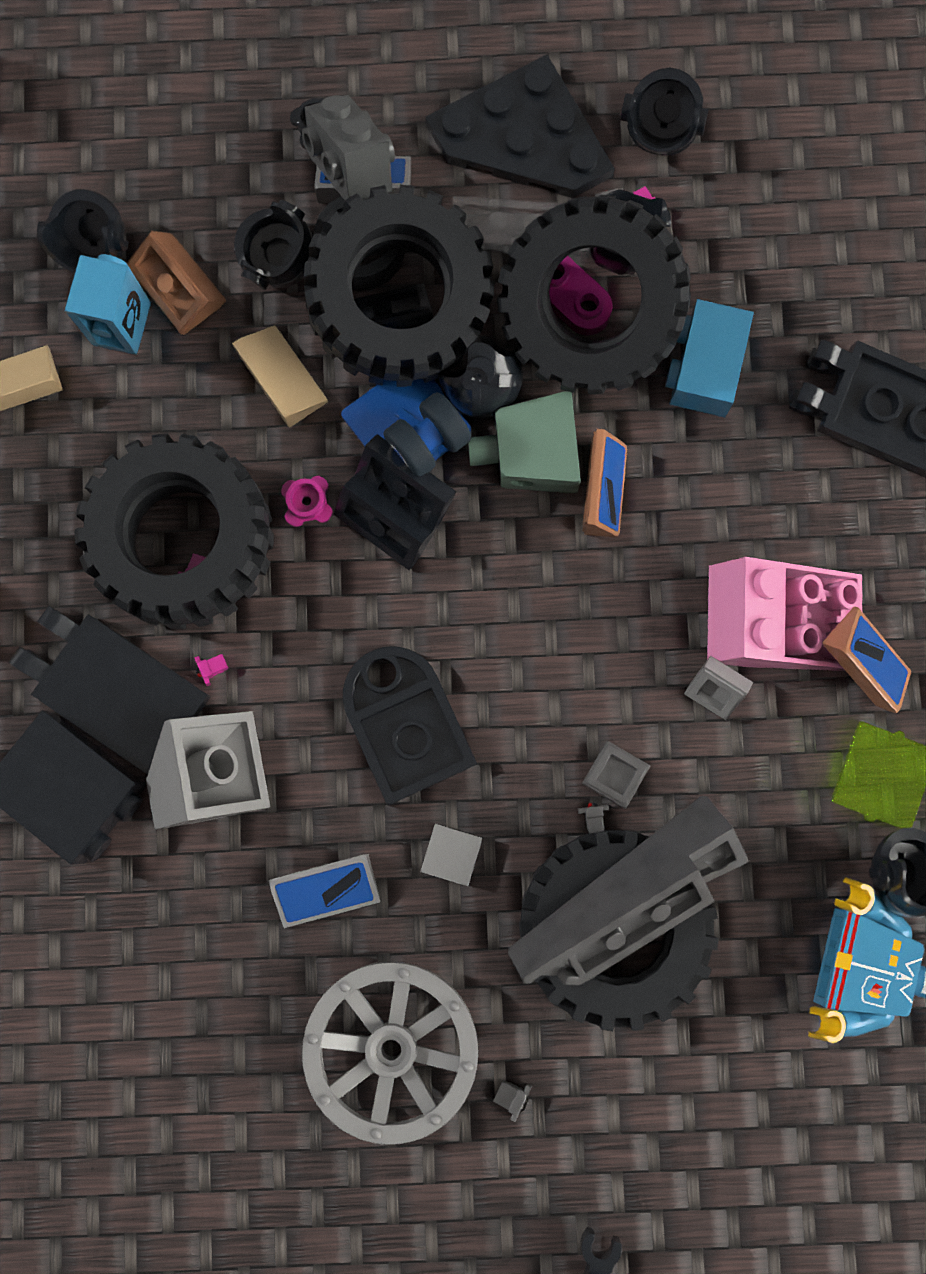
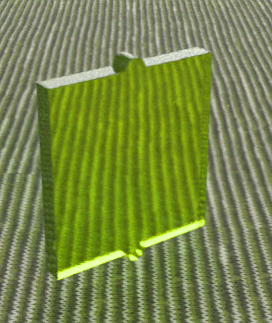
M859 721L830 802L863 814L864 819L868 822L879 820L899 829L912 828L926 788V745L905 738V734L902 731L892 733Z

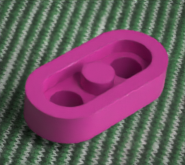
M567 256L556 268L563 276L557 280L551 279L549 296L555 315L574 332L581 335L597 334L607 326L612 312L611 297L602 286ZM584 301H592L596 304L597 309L585 311L580 304Z

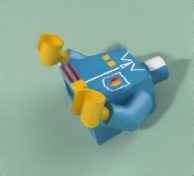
M844 878L843 880L844 883L850 886L851 893L849 898L845 902L839 899L834 901V904L841 909L834 908L813 1002L825 1008L817 1006L810 1008V1014L820 1016L821 1025L816 1032H808V1036L831 1043L838 1042L842 1037L859 1036L889 1026L895 1016H908L910 1014L914 996L926 999V967L921 965L924 945L912 939L911 926L902 916L893 913L886 907L882 899L874 894L873 889L869 885L850 878Z

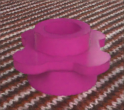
M314 476L312 479L289 480L284 483L281 493L286 499L288 511L285 513V519L288 524L293 527H299L306 521L317 520L320 523H325L331 518L333 511L331 506L327 504L326 499L329 485L323 477ZM309 497L311 503L306 506L302 501L304 498Z

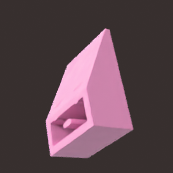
M743 557L710 565L707 660L712 656L723 664L732 666L845 671L822 642L854 606L859 607L862 611V575L751 557Z

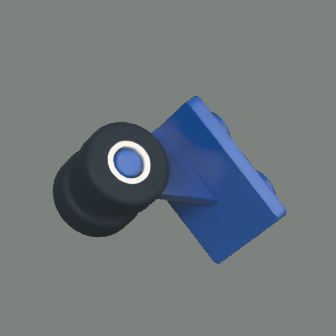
M423 379L413 380L412 385L407 387H397L396 381L383 380V386L377 384L341 412L343 420L364 447L376 434L387 440L416 476H422L435 468V460L447 451H458L471 440V426L444 396L442 389L435 380L425 383Z

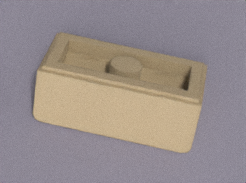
M276 326L244 336L232 343L241 360L289 428L328 402V399Z
M48 345L0 361V411L63 390Z

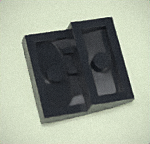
M376 434L366 444L355 475L343 486L333 515L406 569L410 570L437 530L456 491L430 472L422 476L414 475L387 440Z

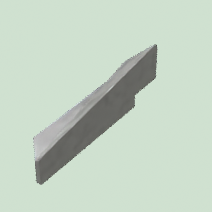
M707 796L699 797L508 949V954L524 983H532L534 979L541 975L558 976L564 985H581L715 902L706 882L749 862L734 828Z

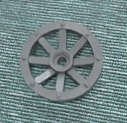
M385 961L362 966L334 983L321 997L311 1013L306 1026L302 1047L304 1075L311 1095L318 1107L336 1126L346 1133L361 1140L378 1144H401L421 1139L445 1125L461 1108L472 1088L478 1063V1039L473 1018L457 991L439 975L426 968L398 961ZM395 981L389 1022H383L360 992V988L373 983ZM411 984L431 994L441 1005L407 1027L404 1025ZM345 999L370 1031L371 1035L365 1036L325 1030L333 1012ZM451 1018L459 1038L460 1055L417 1045V1040ZM388 1040L397 1041L401 1046V1053L396 1056L387 1055L383 1049L384 1042ZM322 1048L365 1053V1059L334 1083L330 1084L323 1064ZM414 1062L457 1072L450 1089L437 1104L414 1068ZM375 1072L379 1075L370 1119L352 1110L340 1098ZM400 1076L423 1114L408 1120L387 1122L394 1079Z

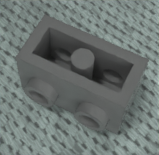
M349 95L329 96L320 103L305 107L307 127L302 129V138L306 151L344 200L357 193L363 201L370 198V188L382 185L386 186L387 194L392 192L390 163H393L395 160L394 147L390 137L376 127L366 110L362 111Z

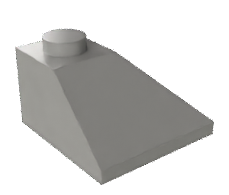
M253 711L164 721L146 779L155 830L270 808Z

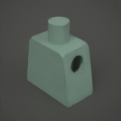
M564 391L499 408L495 411V435L471 437L470 442H468L470 466L498 464L500 486L503 488L561 493L578 492L581 478L572 392Z

